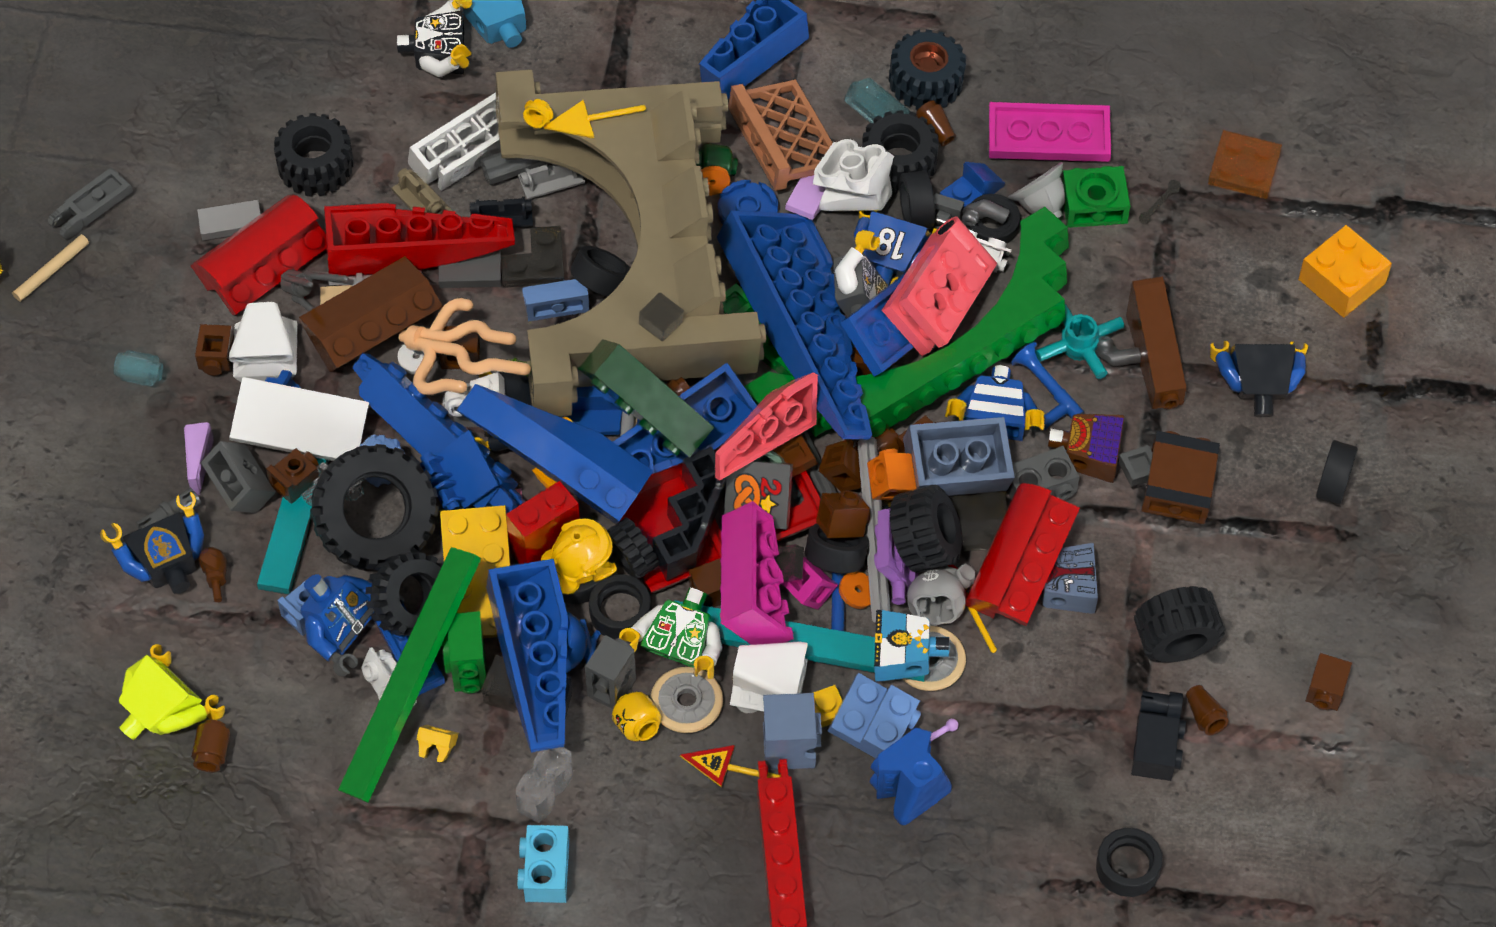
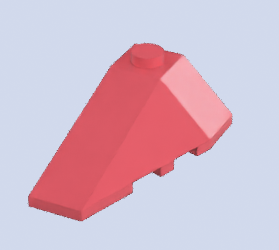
M812 372L792 380L765 396L716 451V479L722 480L816 425L817 374Z

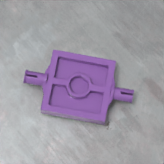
M888 508L878 511V524L875 525L877 553L874 555V563L876 569L891 582V602L901 605L906 602L905 596L907 597L908 587L918 577V573L912 572L905 565L896 549L890 527L891 509Z

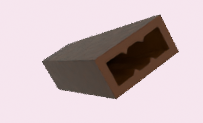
M1162 276L1132 281L1126 317L1135 348L1138 347L1140 351L1141 362L1139 364L1152 409H1172L1178 405H1183L1186 383L1164 279Z

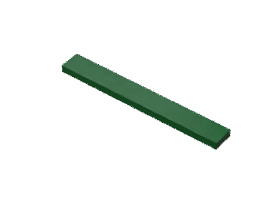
M454 547L450 548L339 786V791L367 803L369 802L481 561V558L477 555Z

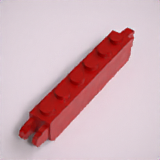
M779 759L777 767L780 777L767 778L768 765L766 761H758L759 779L757 794L770 927H807L792 777L788 776L787 759Z

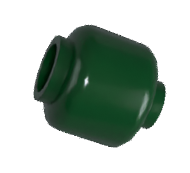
M710 143L701 145L698 149L699 164H696L697 166H700L701 169L709 166H720L725 168L730 176H735L738 160L733 157L730 147Z

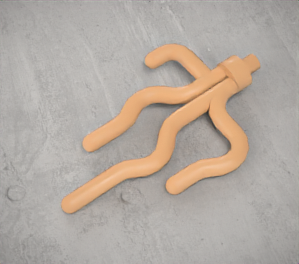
M456 298L446 303L430 328L411 325L399 333V340L405 344L406 348L424 352V357L413 377L414 386L423 395H435L444 391L464 393L467 390L466 382L461 380L439 379L430 383L426 382V378L436 361V353L455 356L462 371L470 375L498 371L525 376L531 372V366L523 362L498 358H487L478 362H472L465 347L452 343L471 333H478L483 340L491 343L514 345L516 343L515 334L492 330L485 322L479 320H469L451 330L443 331L455 312L471 311L474 305L470 299Z

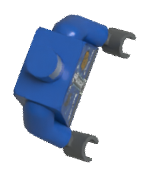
M315 574L304 583V588L310 596L301 606L300 610L305 620L307 643L326 661L332 660L334 662L333 669L338 676H346L350 672L344 668L343 662H346L349 667L355 668L358 665V660L352 654L344 653L372 618L371 614L374 613V609L367 608L366 601H371V594H365L366 587H372V583L365 579L342 575L339 578L327 576L323 579L319 574ZM399 594V599L402 604L405 602L403 596Z

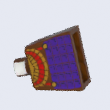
M1075 414L1072 416L1070 431L1051 428L1048 447L1058 448L1064 446L1078 473L1114 483L1125 416Z

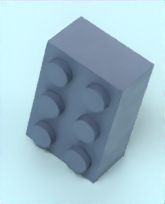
M1004 417L909 425L903 437L905 453H911L917 489L929 485H938L948 496L1007 491L1015 478Z

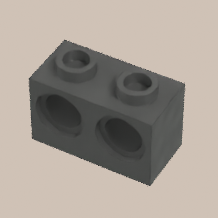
M1064 446L1012 463L1015 478L1007 490L1011 500L1018 486L1022 483L1034 484L1051 490V495L1062 500H1066L1077 493L1079 475ZM1052 475H1058V476H1061L1062 478H1061V479H1055V478H1053V477H1051V476H1052Z

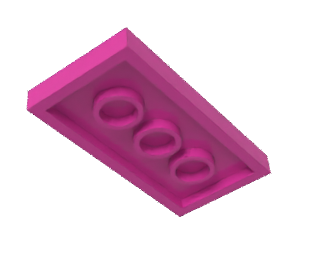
M989 102V158L1110 162V106Z

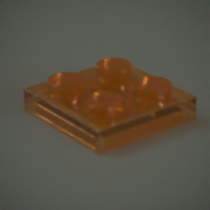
M1223 130L1208 184L1267 199L1282 145Z

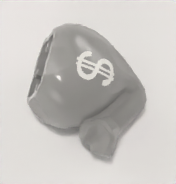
M965 563L958 569L944 566L925 571L911 582L907 591V603L912 615L928 618L930 626L954 622L965 609L967 597L965 589L974 583L976 579L975 569Z

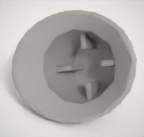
M1063 162L1058 163L1028 185L1009 195L1008 198L1019 201L1031 214L1046 207L1057 218L1063 216L1060 210L1065 203V189L1060 177Z

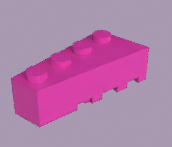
M751 501L722 515L720 560L721 624L751 645L784 643L794 639L792 628L786 627L784 615L789 613L788 602L784 599L781 600L779 585L784 583L783 573L774 559L775 556L779 555L774 520L772 515Z

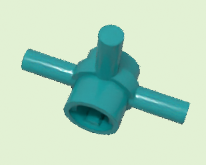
M1065 303L1066 320L1063 321L1065 328L1062 331V338L1060 341L1037 349L1035 353L1038 360L1041 362L1065 352L1073 360H1086L1096 379L1104 378L1107 375V371L1095 350L1097 349L1099 337L1106 336L1125 327L1122 318L1117 317L1097 325L1096 321L1088 315L1078 314L1073 316Z

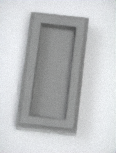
M253 200L198 209L202 241L233 235L261 214L259 201Z

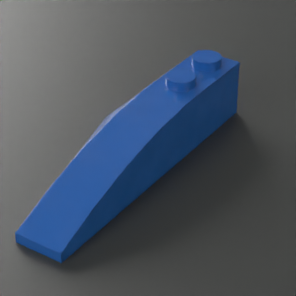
M725 363L679 395L681 399L714 427L693 454L709 447L715 450L721 446L757 407V404L728 363ZM638 424L613 441L653 470L652 474L681 464L683 459L687 457L679 454L677 457L671 454L662 446L664 440L656 433L654 436H651Z
M478 384L474 385L456 410L554 481H561L568 491L615 524L623 517L653 472V470L601 433Z
M554 559L489 569L486 585L507 675L530 751L532 753L564 747L568 615Z

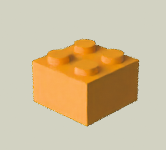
M1345 225L1303 259L1298 280L1340 316L1345 318L1386 284L1392 263L1349 226Z

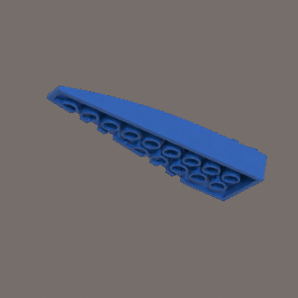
M731 210L717 235V239L754 312H757L758 320L761 324L765 325L766 334L795 379L812 372L818 375L817 409L842 439L870 440L872 431L866 406L861 404L860 399L863 392L861 385L857 384L855 377L858 370L856 362L851 360L853 352L851 340L840 323L846 318L841 314L840 307L835 299L834 274L831 272L833 265L832 257L813 221L798 214Z

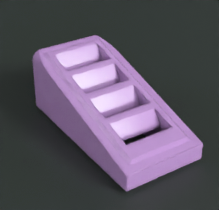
M207 422L189 424L184 427L188 483L197 495H200L206 473L201 462L211 452L213 444L211 425Z

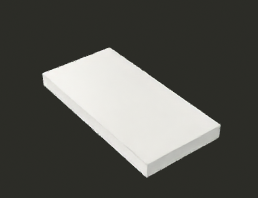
M242 377L229 440L286 452H292L297 448L302 454L308 451L316 458L334 461L343 453L360 446L369 402Z

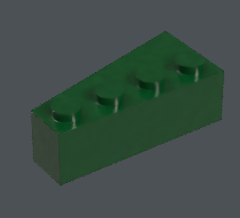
M602 339L578 368V370L592 380L590 383L603 394H609L615 399L614 404L627 415L632 413L640 420L638 425L651 436H654L656 433L664 440L662 446L676 457L679 454L691 457L714 429L707 420L618 343Z

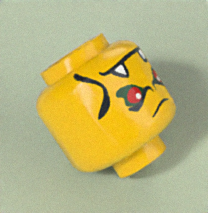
M632 692L618 699L612 711V720L628 740L646 741L658 732L661 723V713L648 695L642 692Z

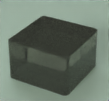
M658 293L639 312V325L660 341H664L683 322L684 310L664 294Z

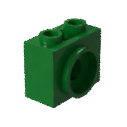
M1124 166L1063 170L1062 182L1065 189V203L1063 207L1068 228L1128 223L1130 201Z
M480 611L456 613L442 643L445 673L452 674L455 692L475 693L480 689H488L485 645Z

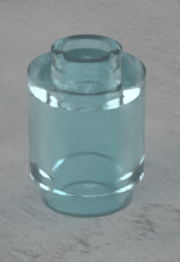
M131 350L117 354L114 363V375L121 377L122 381L153 386L156 381L161 380L163 363L159 362L157 355Z

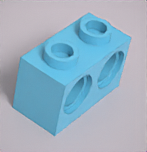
M527 825L526 837H520L519 856L520 858H525V868L518 869V889L524 890L525 902L566 903L569 859L568 826ZM542 844L552 846V848L546 852H540L536 850V848ZM539 876L551 878L543 884L534 881Z

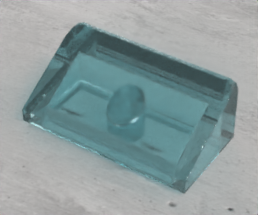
M871 78L851 83L844 98V101L870 123H873L874 118L878 115L884 117L885 112L891 111L892 114H896L897 110H904V114L910 113L908 108Z

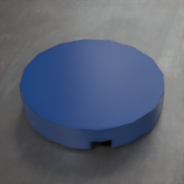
M740 180L731 183L723 189L718 200V216L721 223L724 224L731 210L778 213V200L774 191L766 184L761 182L759 184L751 183V180Z

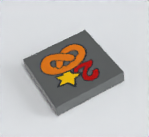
M753 461L727 476L724 514L753 501L773 516L775 529H788L793 464Z

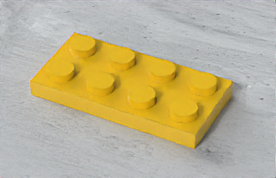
M504 505L440 511L444 561L451 547L475 554L481 558L457 613L480 611L484 638L498 637L486 585L489 569L510 566L506 507Z

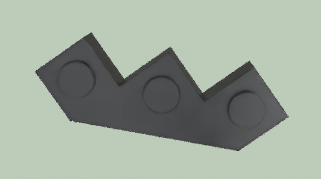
M712 447L683 459L682 478L688 490L668 498L667 516L674 529L653 537L652 551L657 556L659 568L666 581L697 567L723 497L726 477L720 481L715 478V451Z

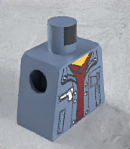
M1094 543L1061 549L1041 593L1042 606L1090 614L1095 613L1098 593Z

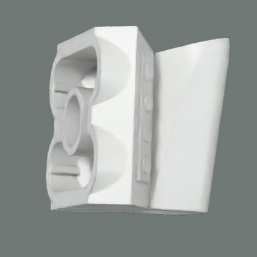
M851 139L833 142L814 171L813 185L826 187L820 200L819 210L881 211L892 195L889 174L894 156L889 152H885V148L878 144L858 147V144Z
M249 303L246 305L241 321L235 324L234 341L229 352V360L234 362L233 377L240 382L242 377L265 381L267 377H278L282 370L290 371L292 378L296 375L297 321L281 316L277 303Z
M799 641L740 645L733 671L730 705L737 706L741 712L754 713L758 710L764 711L763 695L802 693L808 659H805L808 643Z

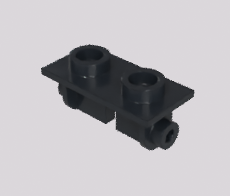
M525 196L519 199H503V201L498 202L497 200L479 201V199H476V202L470 203V215L481 214L512 218L513 228L533 226L532 200L525 199Z

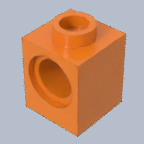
M885 449L880 451L877 457L867 462L872 499L893 500L895 495L917 489L911 453H898L897 449Z

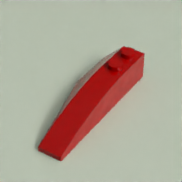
M390 203L324 206L329 274L346 276L356 275V273L361 272L363 275L375 274L404 256L420 270L456 263L515 245L512 218L481 214L461 217L456 214V211L443 210L442 214L425 212L423 207L414 206L411 211L396 209V204Z

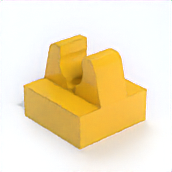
M430 725L419 727L416 738L419 743V756L426 758L430 747L436 745L439 752L437 762L445 761L453 746H456L459 733Z

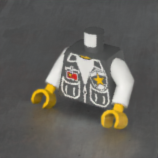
M859 231L855 237L856 247H851L846 255L833 259L835 299L847 317L888 286L863 253L865 249L874 251L879 247L880 238L875 237L874 232ZM899 277L893 278L892 281H891V283L894 282V281H895L896 279H898Z

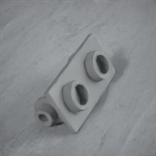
M556 164L543 165L533 169L526 168L525 172L518 174L527 199L585 183L583 176L579 173Z

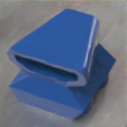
M914 728L878 754V757L870 767L874 774L869 782L876 790V798L896 797L893 816L901 825L909 824L947 796L952 789V783L942 767L930 755L932 732L921 728Z

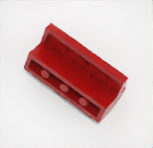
M294 194L287 195L190 266L207 291L215 290L231 314L236 315L245 309L247 304L253 303L281 282V275L289 269L298 270L327 248L326 234L316 221L319 217L313 209L299 196Z
M1028 483L1020 484L970 589L965 606L993 619L995 614L998 613L1027 626L1080 507L1051 495V490Z

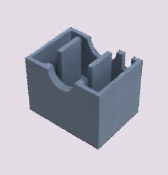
M814 693L763 695L764 757L768 770H777L779 759H787L788 769L815 768L816 754L814 748L821 747L822 727L821 713H815Z

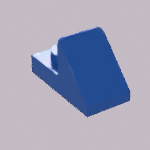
M965 162L963 176L942 190L940 194L964 201L965 208L979 196L996 193L1005 186V182L986 164Z

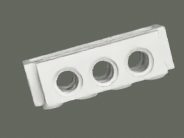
M496 92L409 148L408 165L426 184H430L439 178L438 188L443 191L480 167V159L501 152L496 117Z

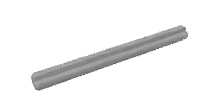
M871 437L870 440L858 441L862 499L869 506L871 514L870 521L866 524L865 534L869 540L867 565L872 621L876 623V610L891 611L888 579L876 569L874 563V555L877 553L875 525L878 524V511L882 510V500L872 499L867 462L877 457L878 452L877 441L874 437Z

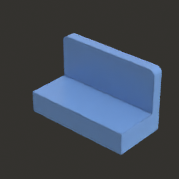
M576 279L528 286L522 289L528 322L589 311L587 288Z

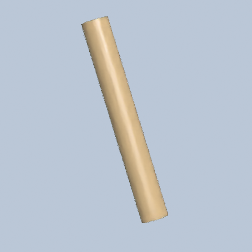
M82 234L79 235L13 291V296L19 302L25 299L89 244L88 239Z

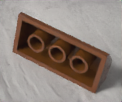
M404 256L303 314L298 319L329 372L433 313L443 307L427 278Z

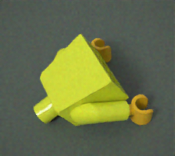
M159 644L151 647V656H144L127 668L119 703L131 714L119 728L132 740H135L144 728L159 735L169 734L206 720L207 717L211 720L221 719L225 714L224 705L219 708L211 707L218 704L219 697L217 695L208 696L204 706L200 704L202 699L168 668L172 661L171 652L167 651L164 655H161L162 647Z

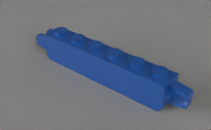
M362 353L358 361L353 365L352 368L363 381L359 386V396L364 401L369 402V405L419 454L424 455L425 453L432 452L434 456L468 431L462 424L453 422L447 416V409L441 404L432 402L426 395L419 393L413 382L405 376L407 372L400 365L394 362L390 364L382 363L370 354ZM477 442L499 485L472 505L476 508L505 505L507 514L523 504L525 499H522V496L515 490L518 483L510 476L512 474L510 469L500 462H495L489 456V449Z

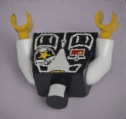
M449 0L438 10L426 16L416 18L414 35H397L398 53H414L416 68L436 77H443L449 73L464 74V68H467L469 65V60L466 57L470 56L472 52L464 45L465 28L463 11H460V7L464 9L470 8L472 0Z

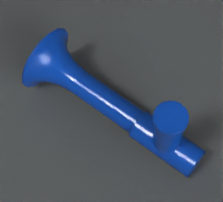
M1033 342L1020 350L1013 358L1011 364H1022L1027 367L1059 404L1044 415V429L1046 430L1064 415L1068 414L1072 419L1073 415L1084 414V411L1040 363L1035 353L1037 343Z

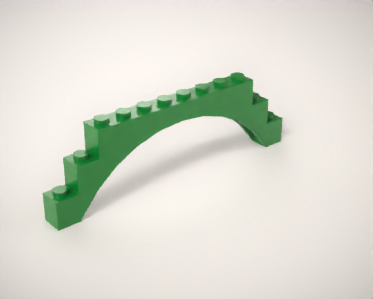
M1046 207L1020 221V253L1012 279L996 305L975 327L949 346L919 361L882 372L876 376L872 374L855 376L857 384H860L862 388L861 404L866 406L873 437L881 435L886 428L888 429L899 421L907 419L917 410L932 404L940 396L958 388L963 382L976 374H981L994 363L1007 358L1012 352L1033 342L1037 337L1052 328L1058 327L1066 320L1065 299L1057 291L1067 284L1066 262L1059 255L1069 248L1068 227ZM767 372L744 387L758 405L767 394L795 380L793 375ZM818 409L816 425L808 429L815 437L825 430L832 428Z

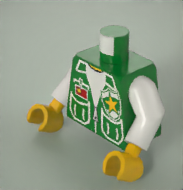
M690 587L683 604L667 599L663 605H657L641 617L631 628H625L619 634V639L631 642L630 646L634 649V652L637 650L638 642L641 641L640 646L647 652L688 667H694L695 677L698 676L701 670H708V679H713L714 666L722 652L719 627L714 623V619L710 614L701 611L707 594Z

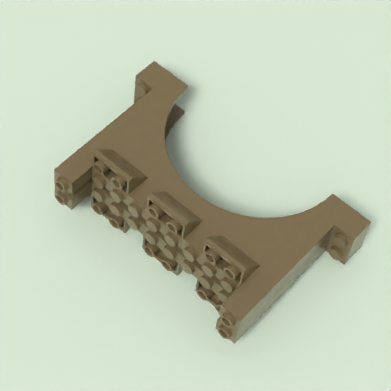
M533 70L496 72V117L501 158H522L549 162L565 167L591 180L603 189L623 211L634 233L638 249L633 264L623 281L601 303L580 316L563 323L527 330L530 361H527V364L531 366L528 380L533 407L556 416L572 415V403L578 402L577 387L593 386L590 383L592 380L578 370V368L602 339L620 344L661 381L675 380L680 377L683 379L707 377L725 363L729 364L735 374L757 373L759 360H764L763 343H766L765 325L759 324L757 312L724 314L725 285L724 282L719 283L718 276L721 275L720 256H715L713 244L708 242L711 240L710 223L713 222L712 204H707L706 197L709 196L708 179L703 178L700 166L696 165L699 164L698 146L705 143L720 142L721 130H726L725 112L728 111V99L726 93H721L719 81L541 94L540 82H534ZM535 99L544 100L549 104L553 111V118L550 122L582 100H584L588 115L640 105L646 106L645 111L590 121L594 139L548 130L543 127L534 128L528 125L523 117L526 102L529 100L534 101Z

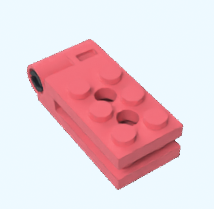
M957 216L952 217L942 224L935 233L930 235L881 311L918 353L923 356L929 353L935 344L938 348L948 344L995 269L997 262Z

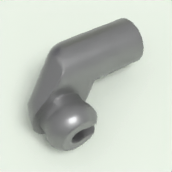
M983 199L968 204L963 209L962 221L968 226H975L979 219L989 217L1003 224L1007 219L1009 210Z

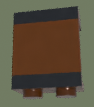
M1157 431L1151 450L1153 454L1141 512L1205 524L1210 509L1220 443L1211 442L1206 438L1182 436L1173 431Z

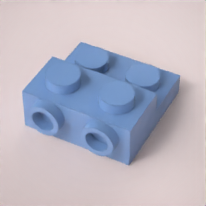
M858 673L854 677L827 731L870 756L877 758L878 754L902 738L907 727L911 730L914 728L921 715V712L916 710L920 700L893 685H890L887 689Z

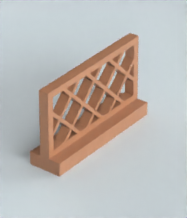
M791 80L746 90L743 84L731 86L728 109L774 190L786 189L788 181L813 176L815 168L820 160L815 159L817 153L825 155L832 145V141L797 81ZM792 91L795 99L791 101L780 97L779 94ZM761 98L769 101V103L764 107L754 103L753 99ZM774 104L787 108L788 111L786 114H782L771 108ZM795 111L806 115L807 120L804 122L790 116ZM768 117L781 123L776 128L766 124L765 118ZM787 124L800 129L798 135H795L783 129ZM805 132L818 136L819 141L816 143L803 138ZM781 138L793 144L788 149L778 145L777 139ZM799 145L813 151L810 156L796 152L795 149ZM790 159H793L805 165L804 167L792 169L788 162Z

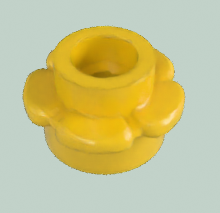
M541 99L526 102L523 117L528 125L534 128H542L550 123V120L553 118V111L547 102Z

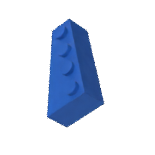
M789 0L751 1L746 7L744 16L739 21L735 20L729 27L730 32L725 38H720L699 63L701 81H719L721 93H726L727 99H729L731 86L743 84L745 87L809 39L807 13Z

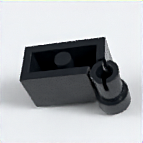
M1142 691L1131 775L1171 781L1174 769L1180 770L1183 750L1177 749L1178 739H1184L1186 720L1180 719L1183 693L1170 691L1168 695Z

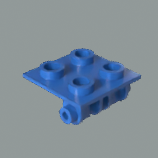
M471 430L462 434L434 456L432 452H428L420 457L422 461L420 466L424 471L427 470L432 477L430 482L433 488L436 487L438 499L444 510L466 509L499 485Z

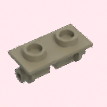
M404 168L399 171V183L391 189L411 211L413 206L423 207L425 212L442 214L443 210L452 211L413 170Z

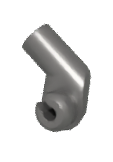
M1099 337L1097 349L1095 350L1096 354L1110 365L1122 366L1141 362L1138 347L1119 350L1113 346L1111 337Z

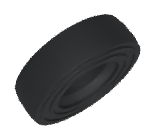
M985 194L974 199L971 203L986 199L1009 210L1007 219L999 228H988L983 225L981 219H979L975 226L965 224L969 230L978 233L976 238L988 241L989 238H995L1005 243L1013 240L1019 231L1021 220L1016 204L1011 199L999 194Z

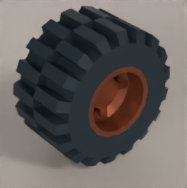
M926 29V32L922 33L920 30L913 31L912 36L909 34L904 35L902 41H897L895 49L892 50L889 82L891 91L895 92V97L898 100L903 99L904 104L908 107L911 105L916 106L917 110L932 100L937 104H941L943 108L947 107V101L952 104L956 100V96L960 95L963 86L966 55L962 53V46L955 44L953 37L949 36L947 38L945 33L940 31L932 33V30Z

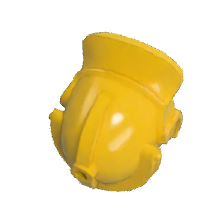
M586 518L564 523L561 527L562 531L552 549L546 551L541 557V561L554 559L562 594L566 595L574 593L582 583L594 580V582L601 581L617 571L615 562H607L613 548L609 533L600 523Z

